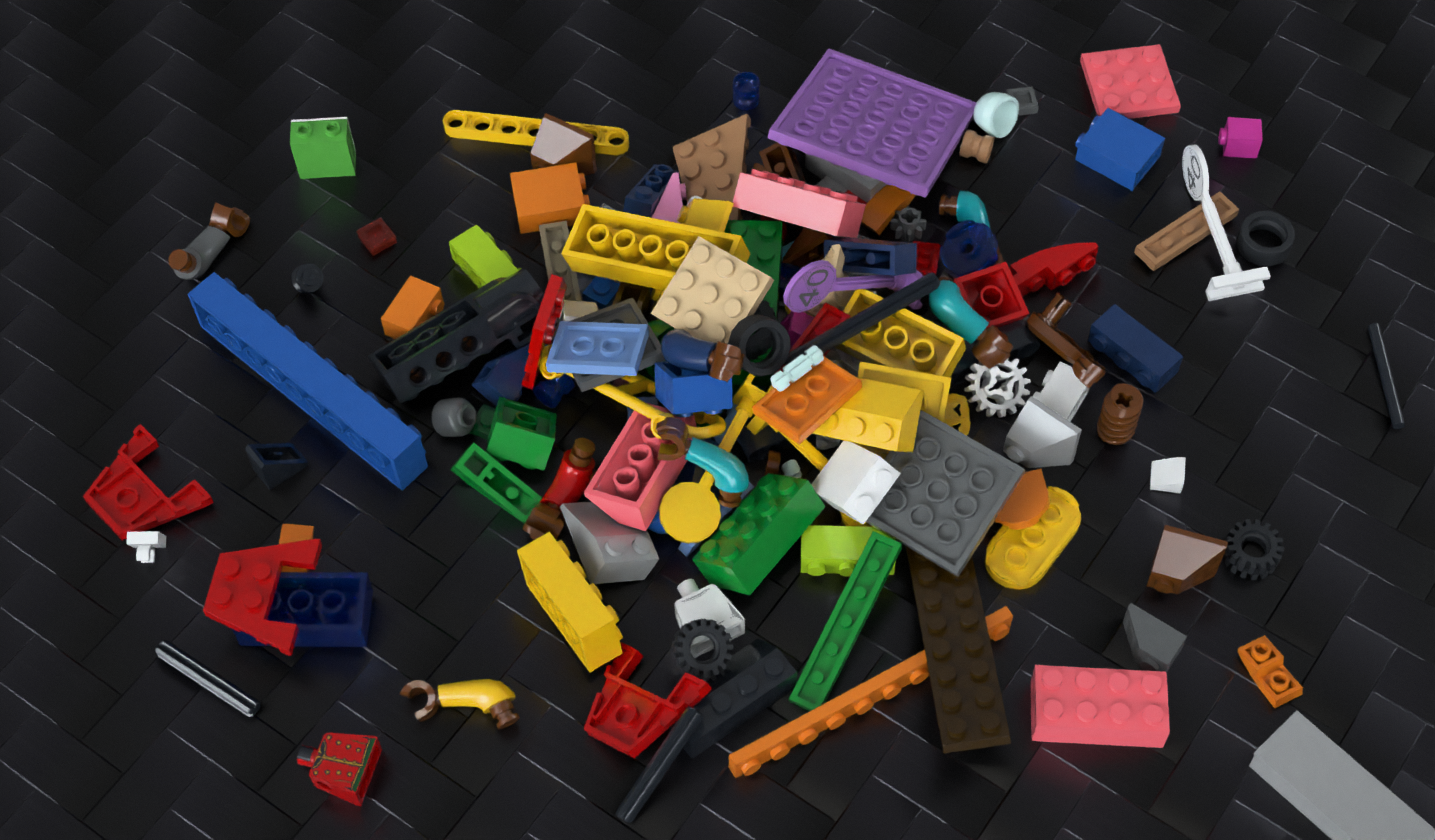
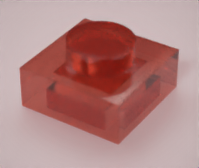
M381 217L357 230L358 238L373 256L397 243L395 234Z

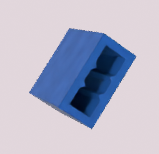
M1107 108L1101 116L1097 115L1093 119L1090 130L1087 133L1083 132L1077 139L1075 147L1078 149L1075 160L1133 191L1161 156L1165 138Z

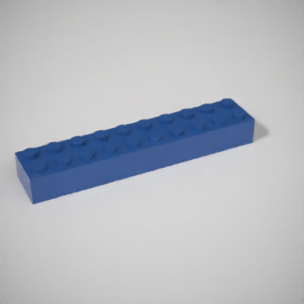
M213 272L188 293L201 328L400 490L403 491L428 468L425 457L426 450L421 442L422 435L417 428L411 424L409 426L404 424L392 408L386 409L380 405L379 400L372 392H364L360 389L353 377L349 374L344 376L340 373L336 365L329 358L323 359L320 357L316 349L309 342H301L289 326H281L269 310H261L254 299L247 293L241 294L230 279H222Z

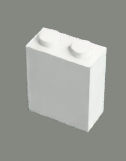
M844 440L811 485L818 496L827 504L864 525L901 473L880 456L853 442Z

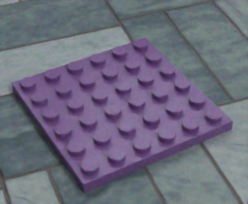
M828 49L769 130L768 139L803 151L807 155L827 160L834 165H840L856 171L860 175L880 180L887 185H893L909 191L913 195L926 198L973 120L976 102Z

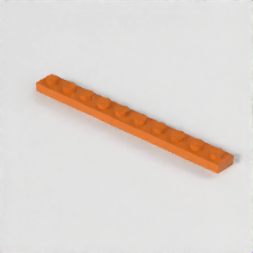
M1007 606L985 617L990 640H1000L1009 633L1013 615ZM925 650L730 754L729 769L735 778L743 774L745 776L751 775L761 768V764L770 759L779 760L783 758L792 747L800 743L806 745L817 738L818 733L827 728L830 730L836 729L855 713L861 715L869 711L875 702L883 698L888 700L900 693L901 688L910 683L913 685L921 683L929 676Z

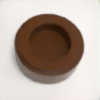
M769 449L764 476L767 473L778 474L781 458L780 451Z

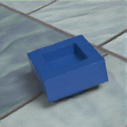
M595 276L583 291V300L586 302H596L597 307L600 309L609 307L613 304L620 284L607 278Z

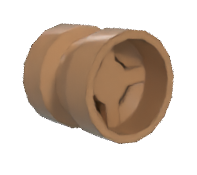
M967 129L962 140L959 156L965 158L972 156L977 158L979 162L987 163L995 138L990 135L980 136L977 135L976 131Z

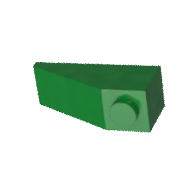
M472 443L450 469L473 489L524 524L533 507L540 503L542 499L540 495L475 443Z

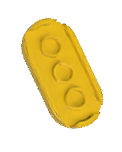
M1048 486L1050 506L1039 518L1037 524L1017 530L1009 529V526L1002 525L989 542L985 553L987 572L995 582L1010 589H1026L1034 586L1043 578L1074 537L1081 522L1079 504L1074 496L1066 490Z

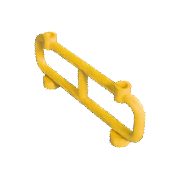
M552 344L544 347L540 361V371L546 379L558 378L564 374L547 371L546 361ZM565 373L570 377L574 378L572 373ZM638 373L637 376L621 377L630 382L629 384L615 387L610 383H605L593 388L650 418L652 433L658 439L662 438L657 434V423L663 421L666 417H674L671 413H665L632 396L645 391L655 395V382ZM704 411L693 412L695 421L698 424L708 423L710 425L694 427L686 424L689 432L688 438L695 437L700 440L720 435L726 429V422L718 414H706Z

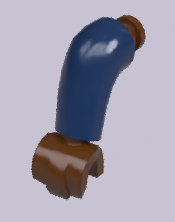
M683 329L669 331L664 335L661 342V351L665 360L674 366L688 370L709 372L710 377L726 382L734 374L740 375L745 354L741 353V349L737 346L722 341L715 343L699 339Z

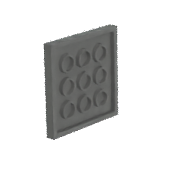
M920 410L913 452L890 450L884 460L901 474L866 522L959 577L1026 472L1021 466Z

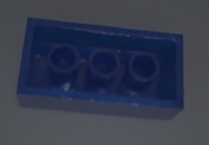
M281 572L268 620L297 624L299 631L294 646L367 647L373 588L368 573ZM232 629L240 646H271L256 641L255 637L242 631L238 632Z

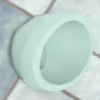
M987 93L975 105L974 121L988 135L1003 138L1012 131L1017 121L1019 104L1016 98L1006 93Z

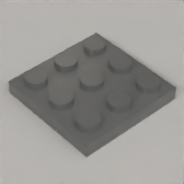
M634 298L571 320V322L648 324ZM649 324L650 334L639 370L655 365V362L665 361L661 351V344ZM572 373L581 392L624 377L623 375Z

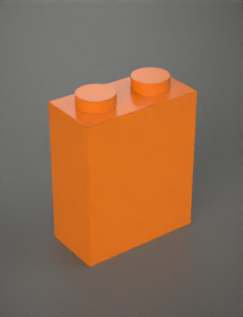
M576 162L510 173L520 234L539 231V225L567 221L568 226H573L582 205H590L588 194L583 195L582 190L586 189L584 173H578Z

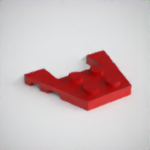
M553 274L550 276L532 329L528 350L529 356L524 371L526 373L522 380V387L533 390L540 370V361L545 344H552L556 331L555 324L557 318L560 319L565 304L564 298L567 285L563 277Z
M141 424L134 429V436L127 444H123L117 451L119 455L111 466L104 468L83 495L86 503L121 540L127 539V532L147 531L209 506L214 502L211 495L195 479L168 498L144 474L136 463L158 448L159 444Z
M310 539L220 553L203 607L205 616L238 632L242 631L256 638V641L265 645L269 644L279 649L285 655L292 656L299 631L297 624L270 621L268 616L283 566L316 570L322 548L321 540Z
M620 642L622 654L614 658L612 665H607L604 676L607 678L602 692L596 694L584 730L589 736L635 758L671 727L688 706L693 707L712 688L706 681L685 672L666 700L627 681L644 656L637 649Z

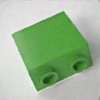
M347 117L291 120L290 146L300 179L355 176L356 149Z

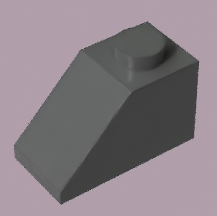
M1130 603L1123 624L1134 662L1139 664L1144 671L1167 672L1181 652L1187 636L1134 604Z

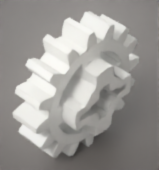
M1016 358L1011 362L1007 359L1003 364L999 363L990 369L981 362L970 366L974 374L965 376V379L970 381L971 385L964 389L966 392H972L973 396L968 401L969 403L977 401V412L987 409V417L993 416L996 412L998 418L1006 416V411L1010 415L1016 413L1015 405L1018 407L1025 405L1021 396L1030 395V391L1024 389V385L1031 381L1022 376L1027 371L1026 367L1021 369L1016 367L1019 359ZM998 366L1006 369L1008 373L1000 371ZM982 377V378H983V382H982V386H981V388H980V378ZM1006 380L997 390L989 391L997 381ZM1015 382V392L1013 394L1012 389ZM986 398L994 399L997 404L991 403Z

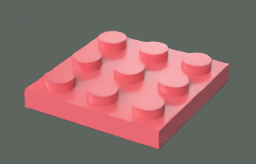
M1160 44L1081 54V66L1097 115L1101 116L1107 108L1129 119L1179 113L1181 105Z

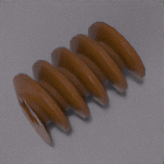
M1124 383L1116 384L1104 397L1096 428L1098 436L1104 442L1120 445L1130 441L1134 436L1144 402L1143 396L1137 388Z

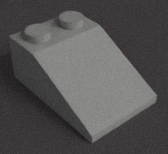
M593 502L562 503L560 506L590 584L644 580L658 562V554L647 531L617 523Z

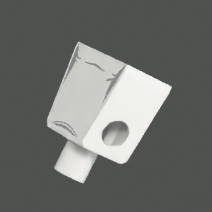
M687 579L678 585L677 589L682 598L677 600L674 606L675 616L680 629L681 626L690 621L706 619L717 621L718 625H723L726 628L725 632L731 635L729 640L745 634L744 617L715 584L699 589L694 579ZM698 636L691 643V654L696 658L714 649V645L708 637Z

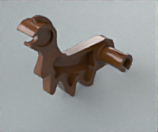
M1057 292L1056 296L1042 313L1034 311L1027 319L1028 329L1063 359L1072 363V369L1076 377L1082 384L1090 388L1094 382L1097 383L1106 373V368L1096 362L1092 354L1080 347L1070 335L1057 328L1056 323L1069 306L1072 305V302L1064 299L1065 297Z

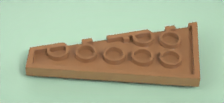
M748 114L672 147L681 181L686 186L687 203L692 196L733 203L740 172L746 173L747 171L745 163L746 150L749 148L747 134L748 128L751 126V119ZM732 207L728 220H742L741 209Z

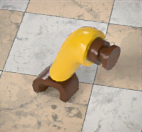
M414 680L407 683L400 692L401 696L410 699L419 694H427L428 702L426 706L415 712L417 719L421 723L435 715L440 704L443 707H478L482 709L484 714L491 713L493 719L499 720L496 724L498 729L506 728L520 719L518 713L513 714L512 712L515 709L512 703L516 697L510 687L497 680L461 681L438 685V689H434L430 684L422 680Z

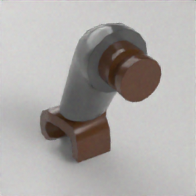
M215 203L209 226L185 249H177L170 254L168 259L169 265L173 268L176 275L186 280L200 278L229 241V235L240 237L246 232L250 223L249 216L243 213V210L236 207L231 209Z

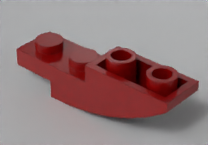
M1095 242L1051 247L1033 253L1011 264L1010 271L1022 297L1031 291H1038L1044 284L1052 291L1060 285L1068 284L1081 271L1086 272L1090 270L1096 263L1099 246Z

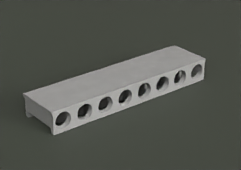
M1299 711L1292 714L1254 752V757L1249 767L1332 840H1435V829Z

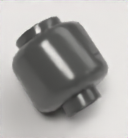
M460 397L446 398L434 405L431 420L434 429L439 435L443 437H460L472 431L477 415L474 407L467 399Z

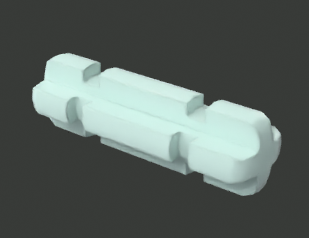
M816 345L804 351L805 355L800 354L782 368L783 372L779 370L770 378L771 385L779 392L790 386V381L794 383L812 369L811 365L815 367L824 360L822 350Z

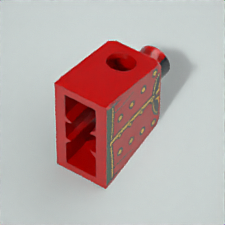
M328 732L323 735L319 748L306 745L300 748L297 764L311 767L309 776L315 787L354 805L362 806L382 748L376 736Z

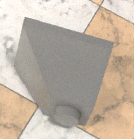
M1031 396L1008 432L1003 452L1012 461L1021 463L1027 468L1070 465L1074 461L1082 430Z

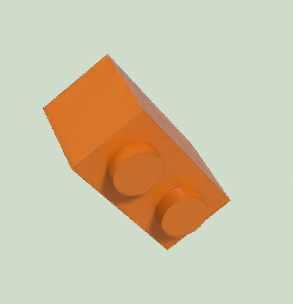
M410 276L381 317L385 335L396 339L443 311L444 301L441 288Z

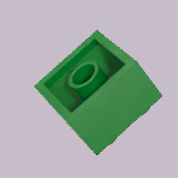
M499 397L487 439L486 453L500 461L510 460L520 463L521 466L527 469L534 470L537 468L544 470L555 441L557 414Z

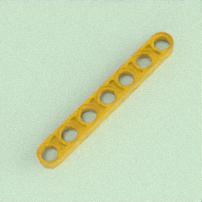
M463 110L449 111L443 117L444 130L450 137L533 146L536 136H531L529 132L533 129H539L542 119ZM454 120L463 122L459 127L449 126V123ZM567 122L597 137L594 141L595 153L622 155L629 149V136L627 131L622 128ZM480 123L490 125L486 130H477L475 128ZM507 126L516 128L512 133H504L502 131ZM621 138L624 142L620 145H612L610 140Z

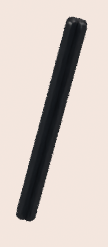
M928 273L789 352L784 366L800 354L805 355L804 351L813 345L821 349L824 354L938 289L940 285L939 279L934 273Z

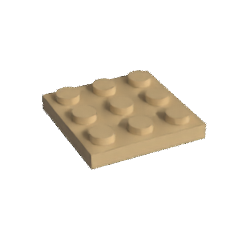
M698 236L651 314L675 329H683L689 332L693 337L715 343L722 341L728 344L734 327L745 317L754 315L775 280Z

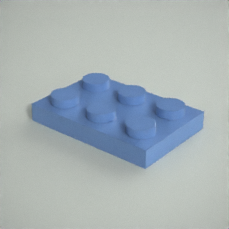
M560 321L546 361L547 371L554 373L637 376L650 334L648 324Z

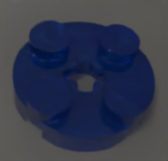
M974 220L963 221L953 226L945 235L947 240L944 243V247L942 245L940 247L942 263L950 272L958 277L988 268L998 260V242L995 234L986 224L975 223ZM968 244L974 246L970 253L963 254L967 250L966 246Z

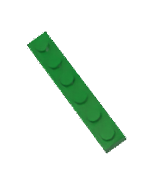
M872 532L789 697L791 703L811 711L826 702L902 549V543L877 532Z

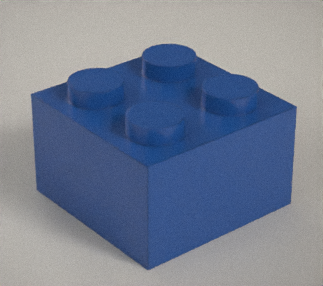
M667 361L655 362V398L676 417H690L693 415V412L703 411L706 414L722 413V409L733 408L732 377L726 382L710 377L709 372L683 369Z

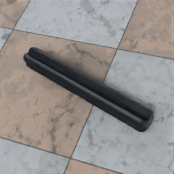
M162 640L156 646L155 653H157L159 658L248 717H253L259 711L261 705L256 698L170 641Z
M688 706L616 810V814L625 822H632L703 719V714L696 708Z

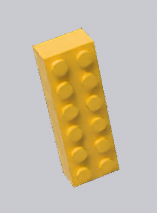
M583 204L561 255L572 271L665 291L698 236L745 263L749 259L750 252L740 235Z

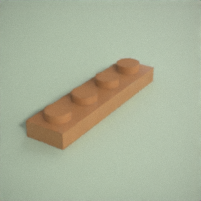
M1220 191L1210 197L1215 204L1222 225L1237 217L1239 208ZM1202 203L1138 244L1134 253L1148 267L1155 271L1211 234L1202 209Z

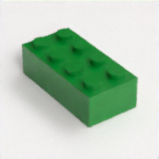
M767 473L758 481L753 491L741 500V504L731 516L720 524L717 532L701 546L700 551L692 560L709 584H715L718 588L751 595L826 506L808 480Z

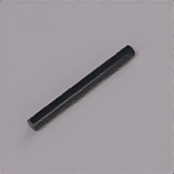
M1373 323L1368 326V331L1393 428L1401 429L1405 426L1384 340L1380 325Z

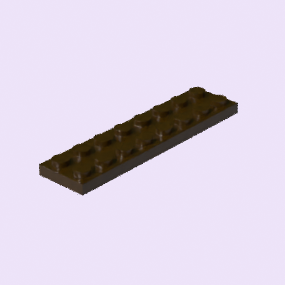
M906 546L943 753L1011 744L973 558H970L959 577Z

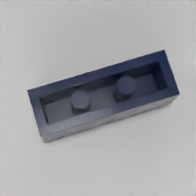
M848 237L824 240V257L832 245L840 244L845 256L842 271L890 276L916 273L917 243Z
M1116 304L1110 307L1091 325L1088 337L1091 345L1097 351L1103 352L1111 358L1119 368L1125 369L1133 375L1142 386L1148 387L1156 393L1178 373L1183 355Z

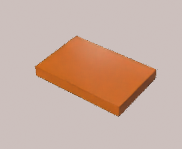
M826 357L815 367L811 365L812 369L794 383L790 381V386L779 392L775 388L770 390L752 406L753 414L800 445L862 388V380Z

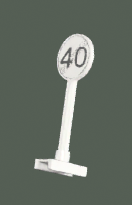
M1197 145L1186 146L1182 157L1186 187L1194 200H1201L1204 215L1224 265L1223 272L1225 275L1212 277L1205 292L1208 300L1213 301L1263 291L1265 288L1263 280H1268L1271 277L1267 266L1242 271L1240 263L1236 262L1217 209L1208 192L1209 174L1205 157Z

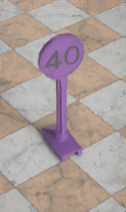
M818 260L801 268L792 277L783 295L784 304L792 312L800 313L818 305L832 291L887 287L897 292L920 279L923 275L916 269V273L897 276L877 274L837 278L836 269L829 261ZM918 299L908 306L915 310L921 309L923 304Z

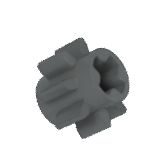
M907 207L901 211H895V217L891 220L890 229L896 230V239H901L905 242L913 241L916 238L921 239L922 231L926 229L927 222L925 219H921V210L917 211L914 208Z

